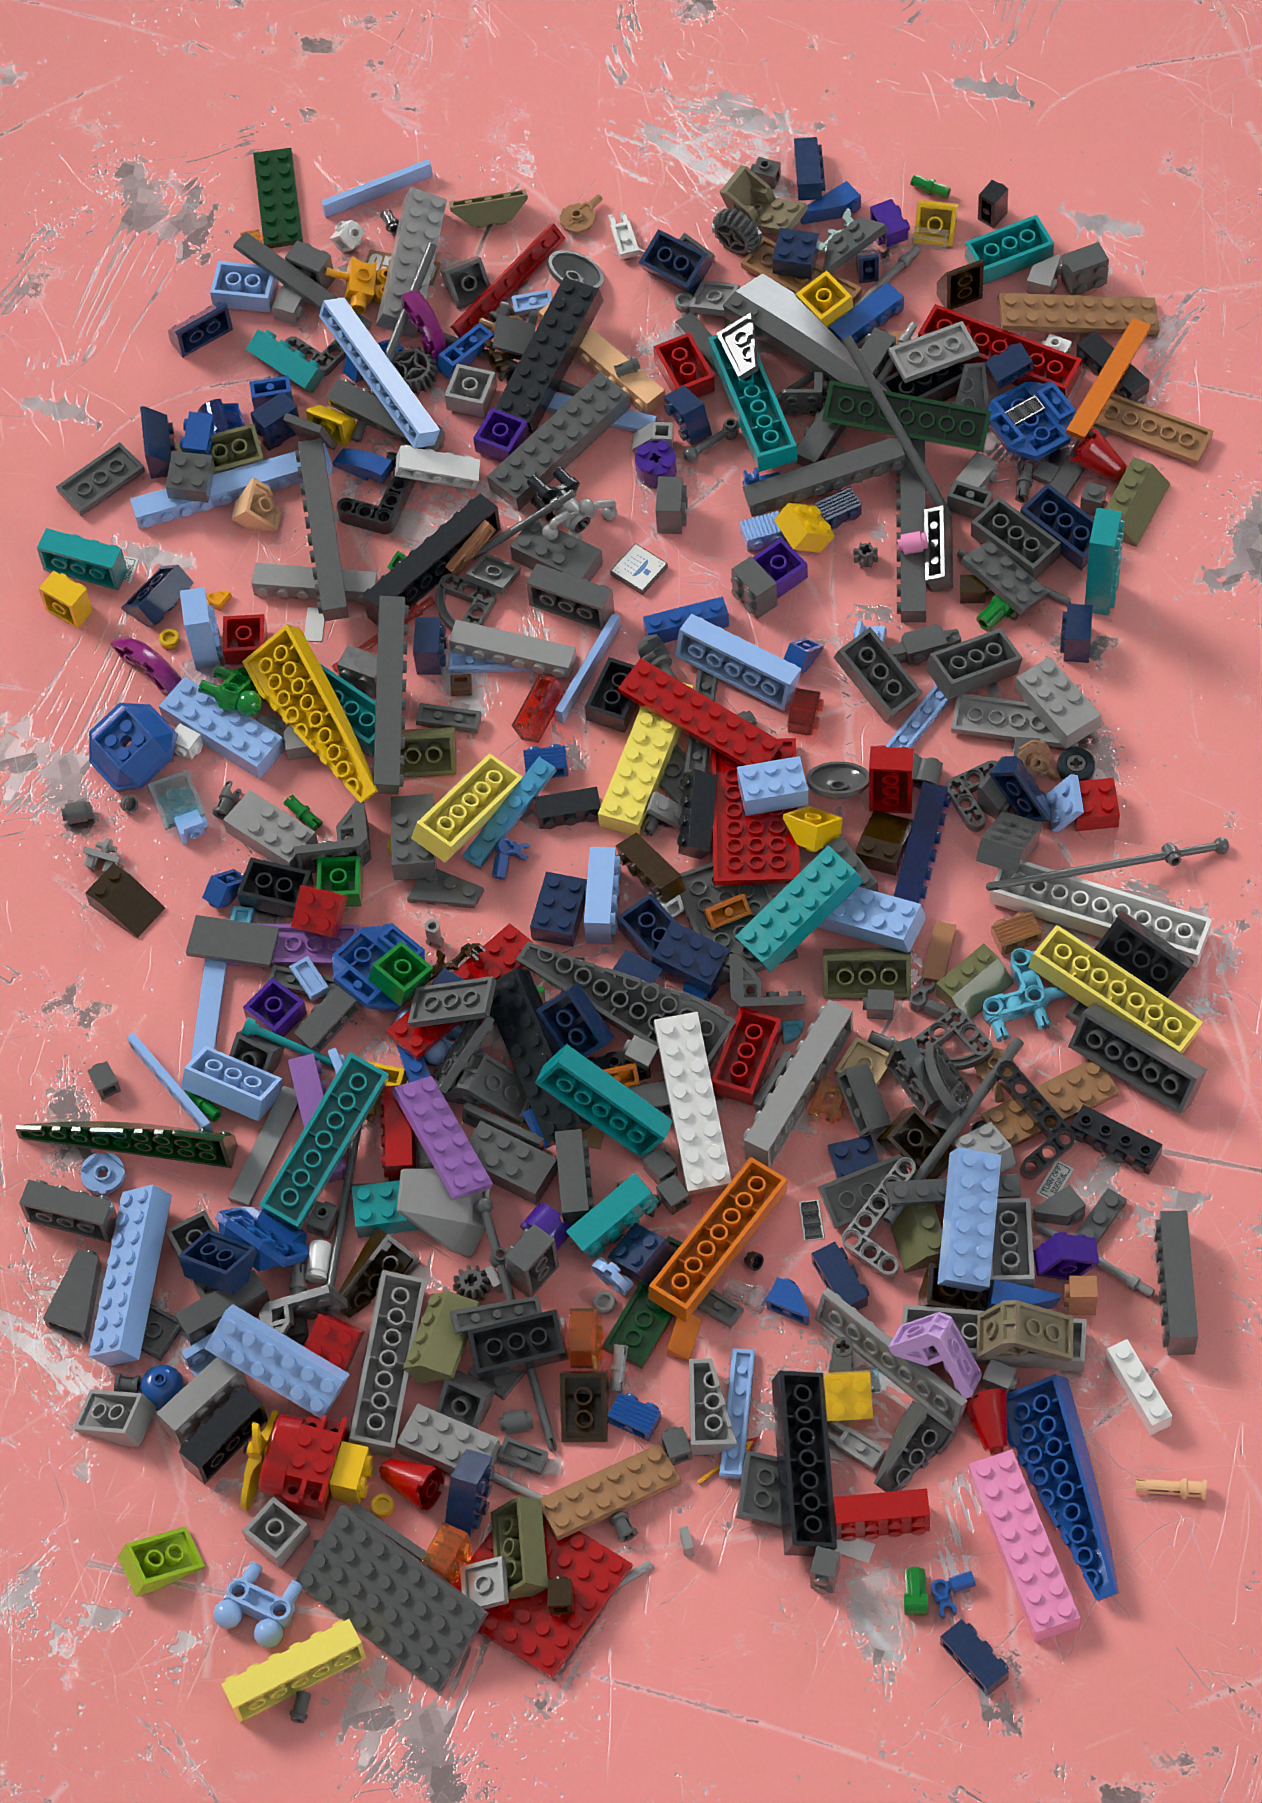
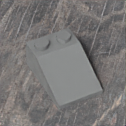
M90 1389L73 1430L122 1446L140 1447L157 1407L142 1393Z

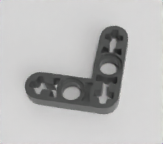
M288 337L285 342L292 346L290 348L292 351L295 352L296 348L294 346L296 345L297 350L300 352L312 354L313 357L311 359L322 366L319 369L325 372L324 376L329 375L346 358L345 351L336 339L322 353L297 337ZM338 350L341 353L338 356H332L331 352Z
M991 760L949 779L946 783V794L970 831L979 832L985 827V815L971 793L978 790L984 775L987 776L989 769L993 768L998 761ZM971 776H977L980 781L973 784L968 779ZM952 786L959 787V797L957 791L952 789ZM968 801L971 803V807L967 809L962 808L960 803ZM972 813L976 820H980L978 824L972 822Z

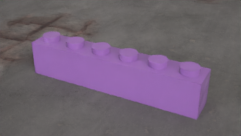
M314 1054L288 1060L304 1128L322 1100L323 1093L327 1091L325 1080H320L319 1074L323 1073L320 1060L315 1061ZM344 1158L340 1161L328 1183L344 1179L342 1171H346Z

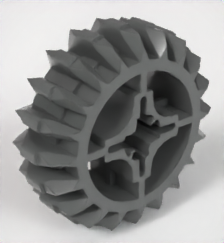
M724 208L716 214L711 227L713 228L712 232L715 234L714 237L719 239V243H722L730 252L733 251L736 255L740 253L742 256L753 253L758 249L762 240V233L758 230L759 227L754 224V221L749 219V216L732 208Z
M412 345L407 350L403 347L401 352L396 350L391 363L401 377H403V380L408 384L413 393L420 395V391L427 393V387H433V382H436L438 375L437 362L433 359L432 354L427 353V349L422 351L420 346L414 349Z

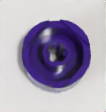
M651 441L637 448L635 455L636 475L642 484L645 483L650 488L657 489L658 476H676V455L667 441Z
M539 1203L522 1222L520 1227L524 1231L527 1228L530 1229L535 1224L555 1239L556 1250H558L569 1238V1234L566 1231L571 1225L567 1220L563 1223L559 1218L561 1214L545 1203Z

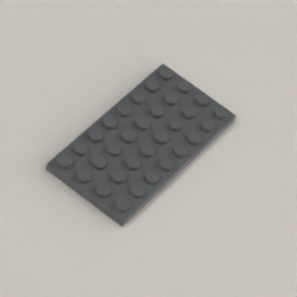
M345 1504L339 1507L295 1580L303 1586L306 1592L344 1621L350 1619L357 1631L437 1692L443 1689L488 1615L486 1610Z

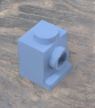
M198 809L174 818L183 845L187 844L188 839H195L206 833L205 828L209 827L205 816H200Z

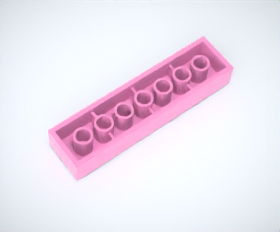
M1013 1450L968 1464L969 1478L1034 1642L1078 1628L1080 1616Z

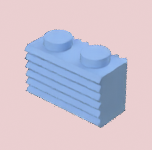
M779 511L740 521V532L747 551L751 549L760 550L765 545L773 544L781 537L787 540L774 521Z

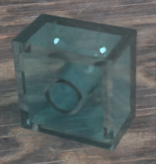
M188 769L148 784L151 797L165 830L176 826L174 818L196 809H198L200 816L205 815Z

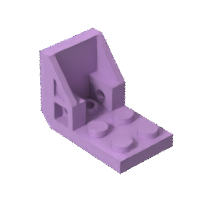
M941 1312L900 1325L888 1346L892 1355L924 1366L943 1361L944 1369L951 1375L955 1389L965 1399L972 1397L983 1375L951 1316ZM930 1346H934L935 1350L937 1351H932L930 1349Z

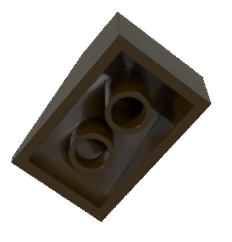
M983 259L948 271L937 281V296L944 308L953 310L983 298Z
M874 810L860 837L855 852L868 869L897 876L915 820Z
M115 863L85 892L91 907L135 938H138L165 909L138 881Z
M915 1106L905 1108L877 1138V1141L891 1156L901 1154L902 1158L912 1159L916 1165L917 1172L943 1135ZM952 1145L948 1147L925 1180L938 1179L949 1166V1155L954 1151Z
M608 1370L561 1372V1442H607V1415L609 1409Z

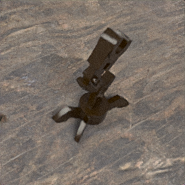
M485 340V346L489 349H483L482 353L487 355L491 367L499 373L498 378L502 382L508 369V364L503 362L510 359L520 360L521 356L508 352L500 354L498 351L495 352V349L492 348L493 342Z
M467 943L461 947V951L456 958L447 963H444V953L437 950L436 957L438 959L436 964L432 966L433 971L429 982L436 978L443 968L457 970L459 963L465 957L469 956L474 961H478V954L485 952L486 949L480 943H472L471 945Z

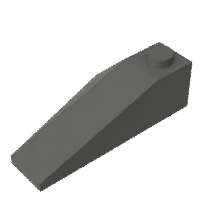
M913 1400L900 1419L874 1484L885 1492L898 1491L912 1479V1475L920 1468L924 1469L929 1464L928 1461L946 1450L958 1430L928 1407Z

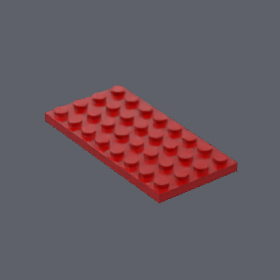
M779 738L778 740L783 742V746L772 761L796 757V738ZM712 749V774L717 775L713 817L714 886L789 884L800 873L799 845L795 842L783 820V814L797 810L798 807L746 816L737 778V767H740V765Z

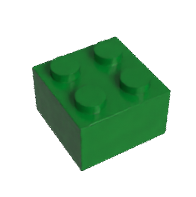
M360 856L317 858L316 888L348 895L345 907L362 906L363 867Z
M400 941L372 965L368 980L396 1004L402 1006L414 995L416 987L425 986L429 983L433 967Z

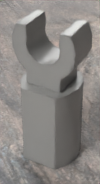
M429 919L424 926L427 937L426 943L430 945L433 942L438 948H441L444 938L441 936L439 921Z

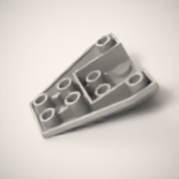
M402 1169L397 1212L450 1252L470 1258L486 1231L482 1214L477 1212L475 1204L481 1198L489 1199L490 1189L452 1200L435 1169Z

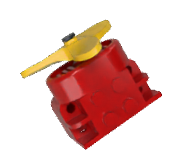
M273 1410L262 1432H260L258 1423H252V1441L246 1440L243 1454L248 1455V1461L241 1493V1510L248 1511L250 1509L259 1483V1491L261 1493L282 1498L283 1505L294 1514L325 1521L332 1498L329 1485L341 1442L348 1441V1417L343 1416L342 1422L328 1420V1415L324 1414L321 1419L316 1416L302 1419L281 1414L276 1420L278 1411Z

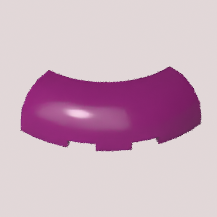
M417 290L407 292L401 295L402 308L414 326L420 328L423 336L421 339L423 349H427V353L432 354L433 359L438 364L439 354L447 348L440 323L421 292Z
M120 637L110 643L122 660L134 666L138 664L140 667H143L145 675L156 685L161 693L170 694L182 680L173 667L147 644L130 637Z

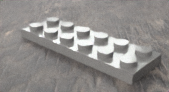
M970 694L957 696L951 733L1014 742L1015 737L1041 738L1040 741L1046 742L1048 746L1064 748L1025 702ZM1078 742L1069 748L1078 747Z

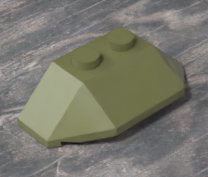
M526 189L450 201L449 207L452 213L472 227L484 228L488 224L496 223L497 225H503L507 221H512L527 201L528 195Z

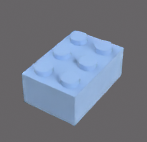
M218 261L210 290L212 304L221 302L226 303L228 308L271 313L279 280L255 264Z
M800 756L737 767L738 785L746 816L809 805L808 787Z

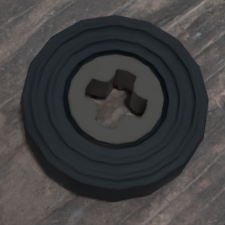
M1073 747L1061 753L1057 762V770L1063 780L1070 774L1078 775L1079 781L1089 780L1094 774L1095 761L1089 751ZM1077 762L1079 765V768L1077 769L1073 765V763Z

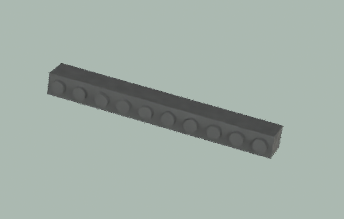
M322 438L298 442L299 450H295L297 463L301 462V467H297L299 479H303L304 482L300 484L302 496H306V500H302L304 512H308V517H305L306 529L311 530L307 537L309 546L313 545V550L310 551L311 563L315 562L316 567L312 568L314 580L318 579V584L315 585L316 597L321 599V601L317 602L318 612L323 614L324 621L349 618Z
M910 439L925 465V441ZM905 451L907 466L896 471V476H900V481H896V493H900V498H896V510L901 512V515H896V527H901V532H897V539H901L902 534L917 531L924 532L925 486ZM925 549L923 552L904 555L903 551L899 552L897 550V562H901V567H897V579H901V584H897V597H901V602H897V614H901V622H926Z
M380 596L373 767L374 785H376L378 790L376 793L398 794L399 787H403L404 774H400V768H404V755H400V751L405 746V736H401V730H405V717H402V711L406 709V698H402V692H406L407 680L403 679V673L407 672V661H403V655H407L408 642H404V636H408V624L404 623V617L408 618L409 605H405V597Z

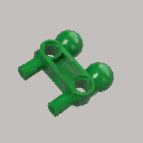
M217 665L213 677L222 679L224 682L219 686L205 680L200 682L199 693L214 697L220 708L229 711L237 709L243 716L251 717L256 715L262 707V701H267L259 695L245 667L231 670Z

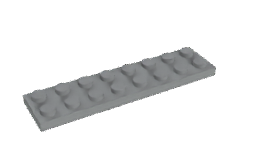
M827 1288L821 1295L815 1320L836 1337H847L853 1343V1350L916 1402L928 1407L956 1429L960 1424L968 1400L963 1398L960 1392H956L944 1379L930 1371L927 1366L892 1355L888 1348L892 1337L883 1333L873 1322L868 1321L856 1308L851 1307L842 1300L840 1295Z

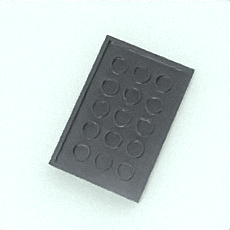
M713 862L680 873L686 891L681 893L680 897L692 930L729 948L730 954H739L756 973L765 970L766 968L741 945L735 936L773 900L767 884L714 886ZM745 894L752 914L712 930L703 909L737 895ZM796 948L780 964L798 958ZM729 959L718 977L719 986L730 982Z

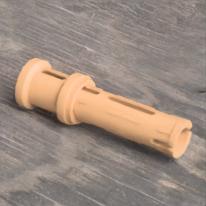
M1136 1478V1493L1178 1495L1182 1499L1195 1497L1206 1500L1207 1480L1205 1479L1200 1482L1188 1481L1187 1478H1183L1181 1481Z

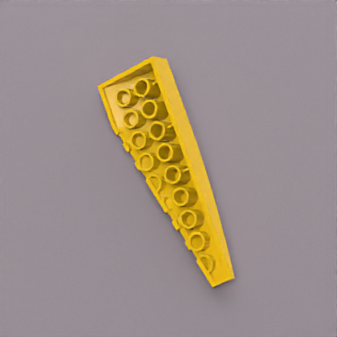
M286 624L243 660L242 663L259 695L269 702L271 708L282 716L285 723L294 729L299 738L313 753L320 757V760L333 771V774L344 783V786L360 803L365 802L378 790L376 785H374L373 776L359 742L302 630Z

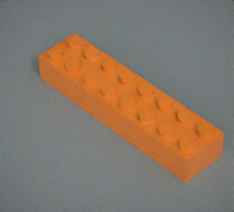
M750 1157L649 1285L648 1299L686 1322L786 1194L788 1179Z

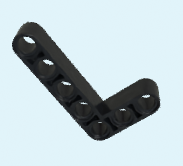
M394 471L379 506L352 498L340 499L337 503L340 521L344 524L376 533L390 534L395 529L416 480L397 477Z
M1005 1060L1000 1062L996 1069L995 1077L997 1081L1048 1138L1046 1142L1026 1157L1021 1164V1175L1025 1179L1031 1180L1037 1178L1068 1152L1075 1143L1076 1135L1012 1061ZM1009 1068L1012 1075L1005 1077L1001 1074L1000 1069ZM1018 1084L1025 1086L1026 1093H1018L1015 1090V1086ZM1036 1101L1040 1103L1041 1109L1038 1111L1031 1109L1030 1102ZM1052 1118L1056 1126L1052 1128L1047 1127L1044 1120ZM1067 1135L1070 1138V1143L1062 1144L1059 1136ZM1050 1149L1054 1157L1051 1159L1045 1158L1042 1150ZM1033 1163L1037 1167V1171L1030 1173L1026 1170L1025 1165Z

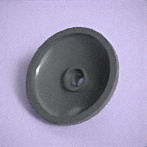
M559 250L552 253L547 261L550 274L559 284L564 277L596 288H600L603 284L604 275L600 267L590 258L580 253Z
M850 762L823 763L808 772L807 785L820 796L830 799H846L856 796L868 788L869 772L864 767Z

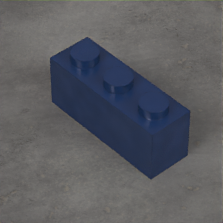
M833 1242L811 1253L812 1264L826 1288L840 1295L842 1300L857 1310L868 1305L869 1291L864 1283L860 1284L858 1281L859 1275L853 1265L850 1266L848 1264V1257L843 1247L839 1248L836 1242Z
M961 1619L940 1636V1645L979 1689L988 1696L1008 1680L1009 1667L1002 1658H996L992 1653V1647L987 1641L984 1640L982 1642L979 1639L973 1625L970 1623L966 1624Z

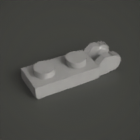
M831 1421L829 1423L831 1428L842 1435L838 1438L828 1432L829 1443L835 1445L837 1449L874 1472L886 1455V1450L851 1427H846L838 1421Z

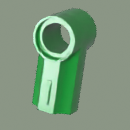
M995 594L990 605L977 616L976 621L982 629L990 631L1004 617H1010L1015 610Z
M920 1567L905 1569L906 1594H904V1614L928 1615L925 1569Z

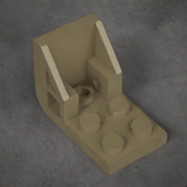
M740 165L719 192L727 209L732 208L733 210L737 209L738 212H743L744 215L749 216V219L754 221V224L759 227L758 230L779 234L780 228L793 229L808 210L806 203L775 198L771 187L747 166Z
M1018 1300L1002 1301L977 1315V1358L1020 1357L1030 1351L1066 1362L1073 1360V1316Z

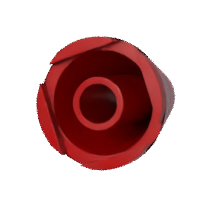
M1093 428L1092 431L1094 433L1092 435L1088 434L1085 441L1081 440L1074 450V453H1076L1075 458L1071 456L1070 461L1113 482L1121 481L1127 465L1096 428Z
M1006 1389L984 1390L977 1392V1395L972 1399L971 1397L966 1398L968 1401L965 1412L984 1451H990L991 1455L1004 1452L1003 1448L1007 1446Z
M389 1458L382 1462L379 1468L380 1478L417 1509L422 1511L423 1509L429 1510L435 1505L441 1495V1492L438 1491L440 1483L443 1485L445 1483V1472L438 1466Z

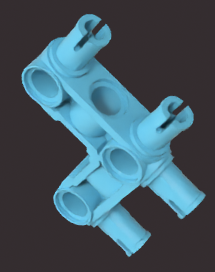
M1018 948L1011 954L1010 970L1013 980L1018 984V991L1005 995L1001 993L984 1001L983 1019L989 1026H992L997 1042H1002V1037L1004 1041L1010 1038L1004 1022L1027 1015H1034L1039 1030H1044L1043 1026L1046 1029L1050 1028L1052 1024L1046 1012L1047 1005L1050 1001L1068 997V993L1057 986L1043 987L1039 974L1028 967L1035 951L1032 952L1031 950ZM1021 960V961H1024V963H1021V964H1020V963H1017L1016 961ZM1031 997H1036V998H1038L1039 1000L1034 1001V1000H1031L1030 998H1031ZM995 1009L997 1012H990L988 1010Z

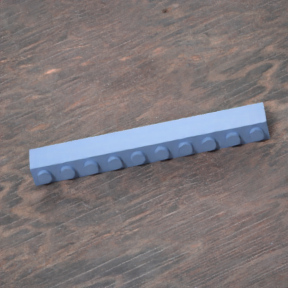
M344 297L324 300L319 317L413 448L435 445L440 432L439 427L432 420L429 413L403 380Z
M323 443L328 475L333 474L331 459L326 445ZM295 452L214 474L208 503L168 498L166 488L130 498L139 529L148 528L155 524L169 522L176 518L190 516L193 513L208 511L211 508L235 502L252 478L269 486L271 491L304 483L303 479H299L297 467H301V462L297 463Z

